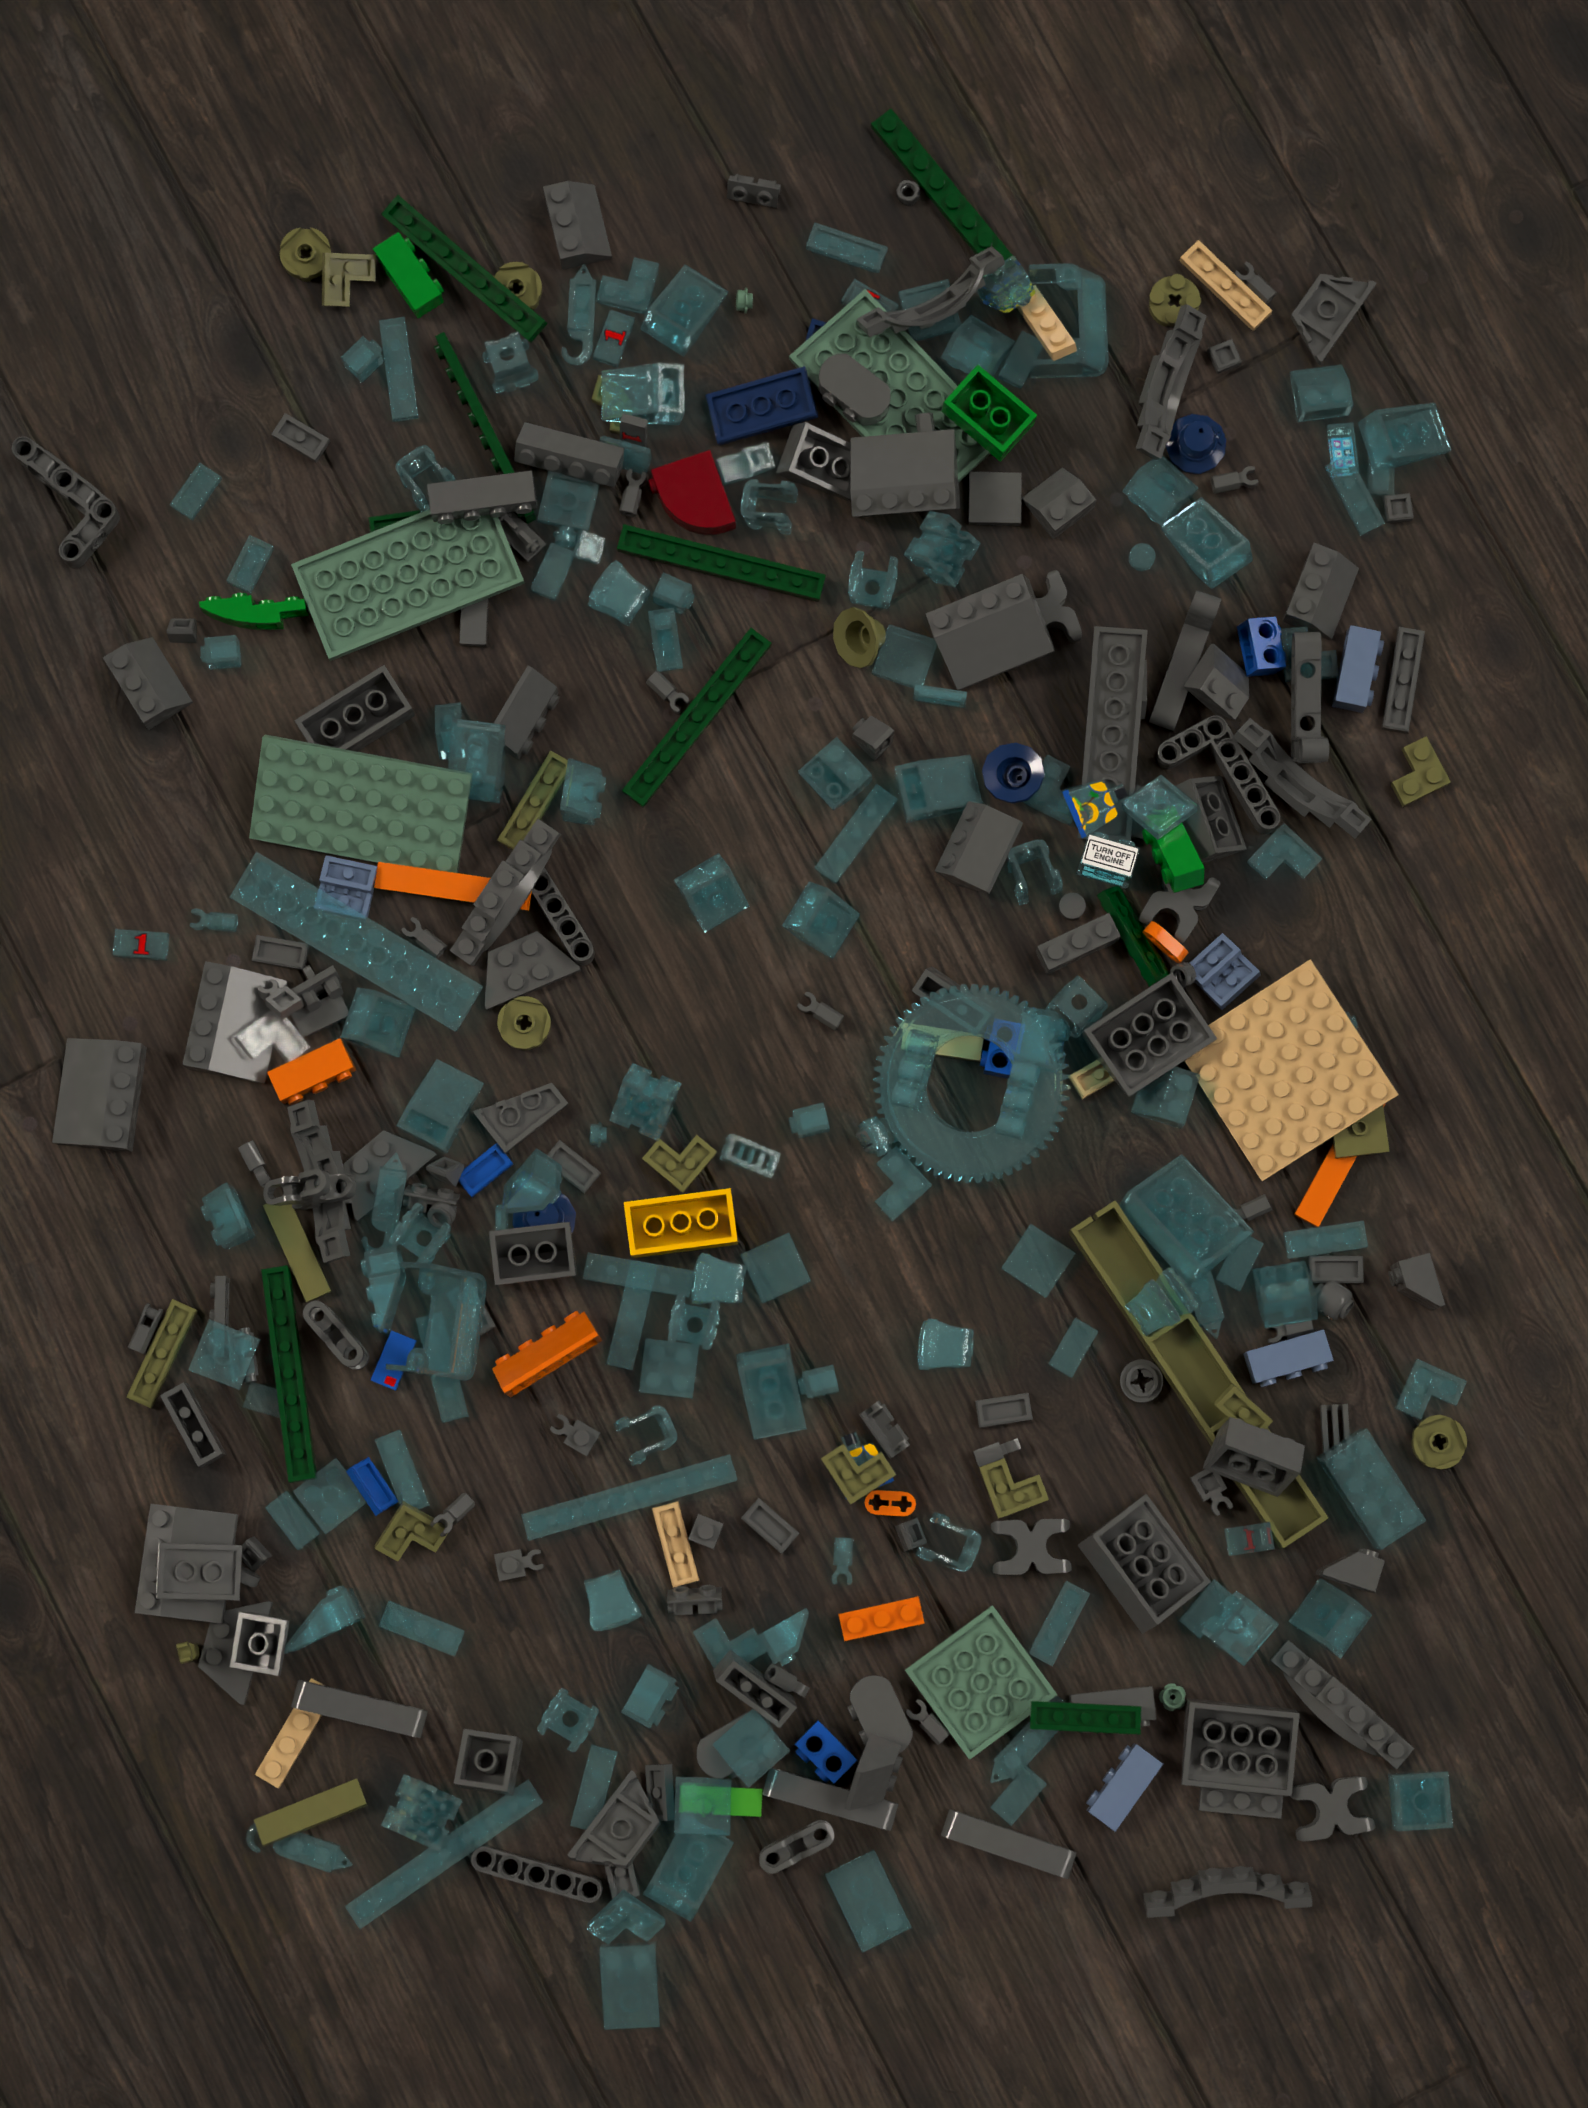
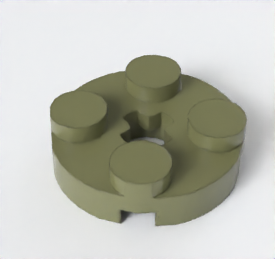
M296 228L283 238L280 245V259L284 269L291 276L305 282L322 275L323 253H332L326 236L314 228ZM304 249L307 251L311 249V256L304 259L300 258V250Z
M510 262L500 267L494 277L508 289L513 288V283H518L519 287H524L519 294L515 295L532 310L536 309L542 297V283L539 274L530 268L529 265L522 262Z
M1180 274L1164 277L1151 290L1149 312L1158 324L1165 327L1167 325L1174 327L1182 305L1188 304L1199 310L1201 303L1200 293L1193 282ZM1170 297H1178L1180 299V306H1170L1168 304Z
M520 996L502 1007L498 1015L497 1026L502 1039L509 1046L518 1050H531L540 1047L547 1039L551 1030V1018L547 1009L539 1000L533 997ZM523 1016H527L528 1021L532 1023L531 1027H527L526 1030H521V1026L517 1025V1021L522 1020Z
M1434 1415L1423 1419L1413 1430L1411 1445L1414 1455L1424 1466L1438 1470L1447 1469L1456 1465L1461 1460L1467 1447V1436L1463 1427L1457 1421L1444 1415ZM1437 1434L1440 1438L1445 1437L1446 1443L1443 1444L1444 1449L1439 1450L1438 1447H1434L1432 1444L1435 1440L1434 1436Z

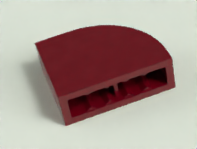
M710 450L651 469L652 478L648 479L652 494H658L665 512L680 527L703 535L721 534L736 529V521Z

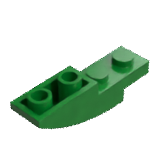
M235 593L231 598L223 599L220 596H210L205 599L206 601H199V607L207 616L229 625L255 630L284 629L283 619L309 616L305 599H300L297 596L287 597L282 602L262 600L257 605H255L252 596L246 593Z

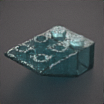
M654 363L601 372L602 421L620 422L622 414L625 413L647 419L648 424L680 425L685 414L684 364Z
M971 755L920 760L898 765L894 768V776L906 823L962 811L965 809L968 801L983 804Z
M436 1059L409 1101L396 1126L399 1130L447 1154L484 1083Z
M397 1246L364 1252L365 1259L361 1260L363 1275L369 1278L370 1286H366L368 1301L374 1304L375 1312L371 1313L374 1329L377 1328V1331L385 1336L390 1334L406 1280L402 1252Z

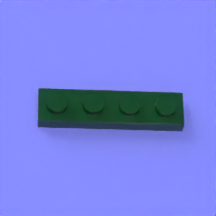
M1117 885L1099 893L1097 896L1101 901L1103 909L1110 913L1129 955L1134 959L1143 979L1146 980L1149 987L1168 976L1170 973L1152 942L1143 934L1144 928L1120 886Z
M1031 1701L1030 1729L1141 1734V1706Z

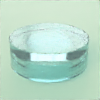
M1145 543L1135 545L1129 554L1130 565L1138 571L1150 569L1156 557L1154 549Z

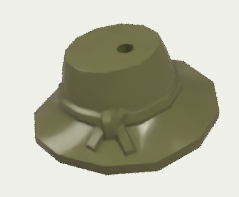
M851 607L842 611L834 622L833 640L838 654L851 666L864 668L872 665L878 654V649L885 642L886 632L884 626L879 620L873 619L864 610L857 607Z

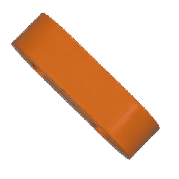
M1151 921L1143 930V934L1173 961L1180 964L1187 956V949L1154 921Z
M875 1490L868 1493L864 1501L867 1511L874 1515L904 1517L912 1514L916 1507L914 1497L910 1493L900 1491ZM874 1495H880V1500L889 1501V1505L880 1506L879 1510L876 1511L873 1505H869V1500L874 1499ZM905 1496L907 1501L911 1502V1507L906 1508V1512H901L900 1507L892 1506V1501H901V1497Z

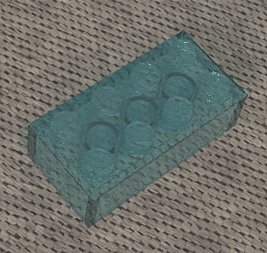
M1360 1428L1316 1457L1375 1549H1384L1426 1521L1367 1428Z

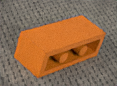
M339 1038L267 1073L279 1100L283 1104L293 1105L304 1099L303 1095L311 1091L313 1094L327 1089V1084L335 1080L340 1083L351 1078V1073L356 1071L343 1041Z
M919 1596L838 1614L844 1641L925 1624Z

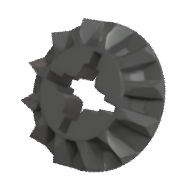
M1144 1359L1134 1360L1127 1364L1121 1372L1120 1386L1124 1395L1134 1402L1144 1403L1153 1400L1159 1395L1163 1386V1376L1158 1366L1153 1362ZM1138 1369H1140V1373H1142L1144 1378L1153 1379L1145 1384L1144 1393L1139 1385L1130 1384V1382L1138 1378Z

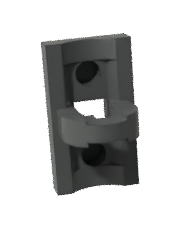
M310 965L304 967L303 971L308 980L291 989L302 999L303 1005L309 1012L320 1008L322 1004L318 996L327 992L331 999H335L343 994L340 984L342 980L333 965L317 975L314 974Z

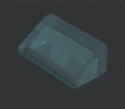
M607 436L600 437V442L625 448L622 469H632L633 472L640 474L646 472L647 474L652 459L650 448Z

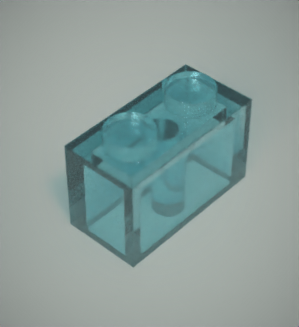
M648 1664L621 1713L649 1729L653 1724L658 1726L666 1712L661 1709L666 1699L671 1702L679 1689L675 1685L677 1679Z

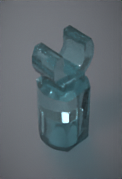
M195 908L191 910L193 915L201 916L199 923H190V927L194 930L203 929L205 926L210 930L232 932L237 930V914L221 912L205 914L201 909Z
M834 1538L833 1565H837V1570L832 1575L833 1584H837V1576L839 1574L847 1576V1585L852 1583V1575L848 1571V1566H852L853 1538Z

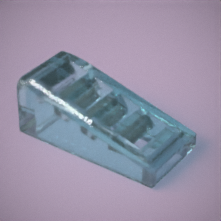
M730 1134L726 1139L719 1159L771 1179L781 1153L738 1135ZM736 1143L739 1144V1147L734 1157L731 1156V1153ZM745 1147H747L749 1151L745 1161H743L741 1158ZM758 1151L760 1152L756 1164L753 1165L751 1164L755 1152ZM768 1155L770 1156L766 1169H763L761 1166L765 1156Z

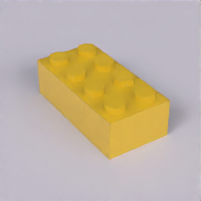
M731 1188L624 1202L631 1258L738 1245Z

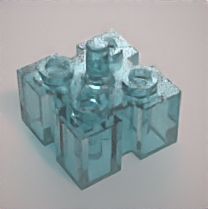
M929 511L919 528L922 530L921 537L913 538L904 556L914 565L925 568L923 573L935 583L956 587L965 571L962 567L964 561H971L981 543L969 532L961 531L962 526L950 515Z
M632 1063L622 1081L618 1099L609 1121L628 1129L631 1124L640 1127V1134L659 1141L669 1122L673 1110L672 1106L677 1099L682 1083L663 1075L660 1080L651 1077V1070Z
M404 1774L395 1793L396 1796L400 1797L396 1807L389 1806L381 1826L440 1852L449 1832L444 1829L448 1819L454 1821L462 1800Z

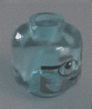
M875 1115L858 1124L859 1129L856 1132V1137L866 1154L876 1153L877 1157H880L892 1150L890 1145L895 1141V1135L885 1118H878Z

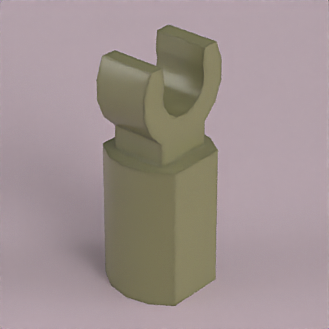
M186 1641L176 1644L181 1664L197 1660L201 1656L199 1646L196 1643Z

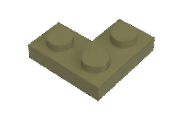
M323 253L322 306L350 307V280L375 281L376 255Z
M1427 736L1402 748V752L1413 771L1391 783L1402 807L1451 783Z
M696 1135L679 1155L659 1138L642 1160L679 1191L684 1193L714 1158L717 1151Z
M1233 1383L1214 1402L1215 1406L1227 1417L1241 1419L1255 1427L1266 1429L1273 1422L1263 1410Z
M844 1444L821 1458L850 1505L896 1475L882 1452L859 1467Z
M1005 1458L979 1467L998 1519L1049 1500L1040 1474L1014 1484Z
M403 1501L376 1542L375 1549L397 1562L412 1540L436 1553L446 1537L440 1536L444 1530V1525L438 1522L431 1527L430 1523L434 1519L433 1517Z

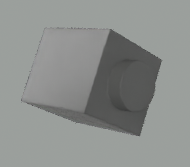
M698 1514L688 1540L715 1549L724 1524Z

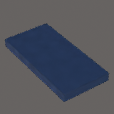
M805 366L706 394L714 433L719 446L818 418Z

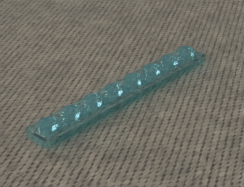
M729 1454L521 1514L528 1541L738 1480Z
M528 1779L514 1789L513 1796H503L345 1906L359 1929L363 1928L541 1805L544 1801Z

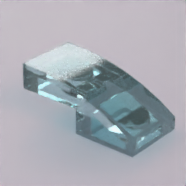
M767 442L743 448L740 453L717 458L715 461L723 486L754 477L776 466Z

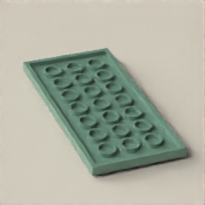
M864 289L789 356V360L797 368L806 367L809 381L819 392V371L822 364L830 356L841 353L851 356L889 386L891 398L888 413L880 422L874 425L866 426L861 425L857 421L851 422L843 415V410L836 405L834 406L862 437L917 432L915 415L933 413L935 431L955 429L958 482H960L990 453L941 412L943 402L958 386L906 331L895 334L888 327L881 334L869 337L859 327L857 318L878 307L887 312Z
M430 509L291 564L330 661L525 584L498 517L484 515L473 521L461 518L454 519V522L449 524H439L433 521Z
M265 734L262 737L249 838L377 863L384 862L458 873L473 773Z

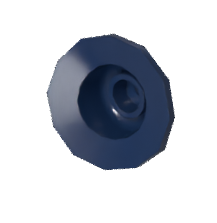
M1190 414L1177 419L1173 424L1170 440L1166 443V449L1171 462L1182 471L1202 474L1215 468L1224 457L1227 440L1222 427L1210 417Z
M1016 742L1000 745L989 753L982 769L985 788L995 799L1012 804L1028 801L1040 790L1045 776L1042 758L1031 747Z
M537 1188L525 1193L514 1207L513 1227L521 1228L570 1222L572 1233L575 1226L576 1212L569 1198L558 1190Z

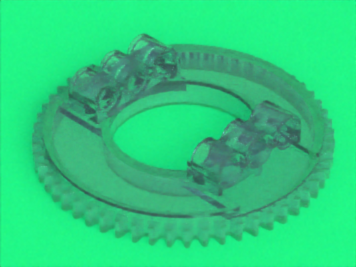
M962 984L960 991H958L956 986H950L949 993L945 988L940 989V997L936 992H931L930 1001L926 997H921V1006L917 1003H912L913 1012L904 1010L905 1019H896L899 1027L890 1026L889 1029L893 1036H884L888 1046H880L879 1048L885 1055L876 1057L882 1063V1066L874 1067V1070L881 1073V1075L873 1078V1081L880 1083V1087L873 1089V1091L881 1094V1097L876 1099L875 1103L882 1105V1108L877 1111L878 1114L885 1115L881 1123L889 1124L886 1133H894L895 1136L892 1142L901 1143L898 1150H907V1159L916 1158L914 1165L919 1166L924 1163V1171L926 1172L934 1168V1176H939L943 1172L945 1180L950 1179L953 1174L954 1182H959L962 1176L965 1183H970L972 1177H974L976 1183H980L983 1176L988 1182L992 1181L993 1174L997 1179L1003 1178V1171L1008 1176L1012 1175V1166L1017 1171L1022 1170L1021 1161L1029 1165L1032 1163L1029 1155L1038 1158L1040 1154L1037 1148L1041 1150L1048 1148L1044 1140L1053 1141L1054 1138L1050 1131L1058 1132L1059 1128L1055 1125V1122L1064 1121V1118L1058 1112L1067 1111V1108L1061 1104V1101L1069 1100V1097L1062 1093L1070 1089L1069 1085L1063 1083V1080L1070 1078V1075L1062 1073V1070L1069 1067V1065L1060 1063V1060L1066 1056V1053H1057L1062 1043H1053V1040L1058 1034H1048V1030L1052 1025L1050 1023L1041 1024L1045 1018L1044 1015L1034 1017L1037 1008L1032 1007L1026 1010L1028 1001L1018 1004V995H1014L1009 1000V991L1004 990L999 996L998 987H993L991 992H989L988 985H983L979 991L978 984H972L969 991L967 984ZM961 1036H978L993 1042L1003 1050L1012 1064L998 1122L982 1131H964L947 1124L936 1114L927 1096L926 1088L936 1052L947 1042Z

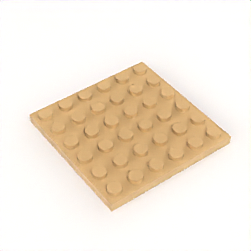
M1311 959L1209 1024L1208 1026L1217 1037V1040L1185 1060V1063L1261 1181L1266 1180L1399 1095Z

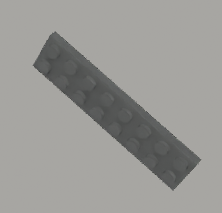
M1094 626L1080 803L1082 805L1091 800L1092 795L1088 796L1089 792L1093 791L1089 787L1090 784L1103 782L1114 803L1117 816L1108 823H1104L1105 814L1112 807L1107 806L1103 802L1105 792L1093 791L1099 795L1098 798L1096 797V800L1094 797L1091 803L1097 806L1099 815L1096 821L1086 824L1084 832L1087 836L1081 839H1088L1089 835L1109 841L1131 842L1147 629ZM1124 786L1128 797L1118 801L1114 790ZM1086 805L1083 807V810L1087 813L1088 819L1091 818L1092 820L1093 810H1091V806Z

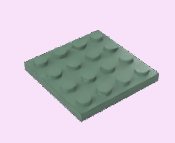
M993 1605L905 1669L908 1676L969 1760L1030 1715L1031 1701L1048 1702L1057 1695Z

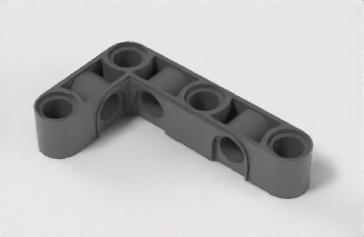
M18 437L13 441L11 447L12 453L18 462L42 483L85 515L73 531L70 530V533L59 546V554L66 565L71 568H79L86 563L120 521L119 511L113 502L52 453L43 449L28 437ZM24 448H31V451L28 455H20V452ZM66 478L71 479V483L68 486H60L62 480ZM106 509L112 510L109 517H100L102 511ZM70 550H79L77 556L73 558L67 557Z
M1293 632L1292 762L1322 763L1328 762L1329 740L1328 738L1321 737L1322 643L1320 632ZM1304 663L1310 664L1313 670L1308 678L1303 677L1300 673V668ZM1304 716H1308L1312 720V726L1307 731L1300 727V720Z

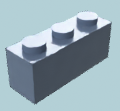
M1352 625L1348 628L1332 707L1363 713L1367 706H1371L1374 691L1370 690L1371 682L1376 681L1379 666L1375 665L1376 656H1381L1384 641L1380 640L1381 631Z
M1324 1330L1243 1353L1252 1384L1260 1383L1261 1387L1275 1384V1378L1285 1375L1287 1380L1302 1376L1301 1370L1308 1368L1312 1369V1373L1327 1369V1363L1334 1361Z
M1135 1743L1132 1747L1127 1745L1118 1757L1121 1762L1117 1768L1113 1769L1111 1767L1102 1779L1105 1785L1100 1792L1095 1790L1086 1802L1089 1805L1087 1811L1114 1831L1118 1829L1163 1765V1763Z

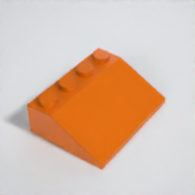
M578 1311L573 1312L564 1318L565 1324L558 1328L555 1325L547 1328L541 1333L543 1337L536 1342L530 1339L518 1347V1353L511 1357L508 1353L495 1361L497 1366L493 1367L492 1370L506 1395L511 1398L602 1341L585 1312L581 1314Z

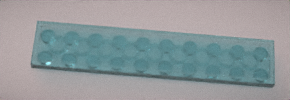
M259 852L255 853L230 895L231 899L455 1032L458 1031L484 987Z

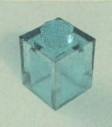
M364 336L341 357L344 366L362 383L384 362L381 354L382 348L373 339L369 342Z
M663 572L652 595L653 603L682 615L684 609H689L693 603L695 595L692 594V585Z
M236 635L204 638L205 646H201L202 662H206L210 670L241 667L240 642Z
M823 1102L792 1110L793 1117L788 1118L792 1134L797 1133L799 1139L830 1131Z
M833 1365L801 1372L802 1378L797 1379L801 1395L806 1394L807 1400L839 1393Z

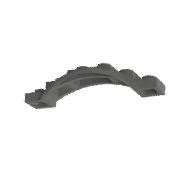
M991 246L969 258L971 264L950 287L936 297L918 306L899 311L884 312L878 307L857 318L859 327L869 337L881 334L888 327L895 334L905 331L910 327H919L921 330L932 327L936 322L956 314L961 308L965 307L966 302L978 289L986 285L983 276L992 274L999 267L1005 265L1003 256Z
M1188 304L1180 307L1174 329L1167 331L1160 355L1153 356L1138 403L1143 408L1137 427L1142 430L1136 450L1154 460L1162 458L1166 443L1170 440L1181 395L1202 339V329L1207 315Z
M1251 718L1233 736L1235 740L1253 754L1249 761L1268 776L1264 784L1302 816L1305 817L1311 812L1329 828L1336 823L1354 839L1372 820L1358 808L1356 803L1326 788L1306 773L1298 764L1292 762V759L1278 744L1273 735L1268 730L1260 727Z
M536 820L524 840L520 839L507 860L501 862L473 904L475 908L461 927L464 930L450 949L452 953L469 965L474 966L481 954L488 950L521 909L541 876L552 854V848L561 836L558 831L542 820Z
M306 1100L287 1107L291 1122L290 1131L304 1172L319 1169L328 1171L329 1175L345 1174L340 1151H333L327 1125L320 1126L314 1100ZM345 1181L336 1184L337 1192L342 1193L346 1188ZM351 1198L336 1203H321V1206L312 1208L315 1222V1238L320 1246L323 1263H330L351 1256L345 1231L351 1229L346 1204L352 1203Z
M1286 1640L1270 1659L1284 1673L1287 1682L1306 1706L1324 1724L1349 1743L1371 1755L1382 1757L1395 1769H1398L1414 1750L1408 1742L1376 1715L1370 1707L1289 1640Z
M1245 1866L1198 1870V1874L1188 1879L1171 1882V1891L1164 1892L1158 1890L1152 1893H1143L1147 1918L1175 1916L1174 1910L1187 1903L1227 1893H1247L1270 1897L1283 1902L1285 1909L1312 1907V1895L1308 1882L1294 1881L1289 1884H1283L1280 1875H1262L1254 1872L1253 1867Z

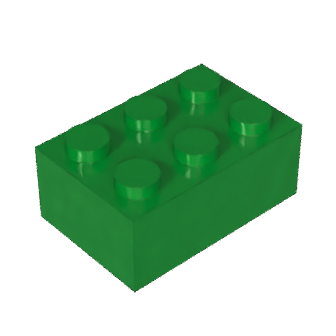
M979 365L968 374L943 402L941 411L1000 462L1033 427L1037 418L1035 412Z

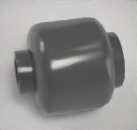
M1333 1280L1325 1285L1320 1283L1312 1295L1315 1298L1314 1308L1331 1320L1344 1319L1354 1305L1352 1292Z

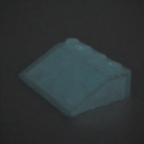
M1182 1154L1129 1190L1119 1205L1132 1225L1189 1286L1210 1272L1254 1233L1249 1225Z

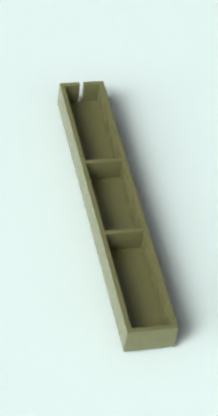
M1115 1200L1093 1215L1095 1221L1090 1216L1070 1229L1068 1233L1212 1447L1218 1430L1229 1419L1215 1406L1214 1402L1232 1383L1243 1393L1244 1391ZM1300 1475L1278 1497L1234 1481L1279 1549L1285 1548L1328 1519V1516Z

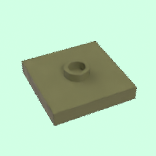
M1383 1105L1332 1137L1335 1159L1390 1152Z

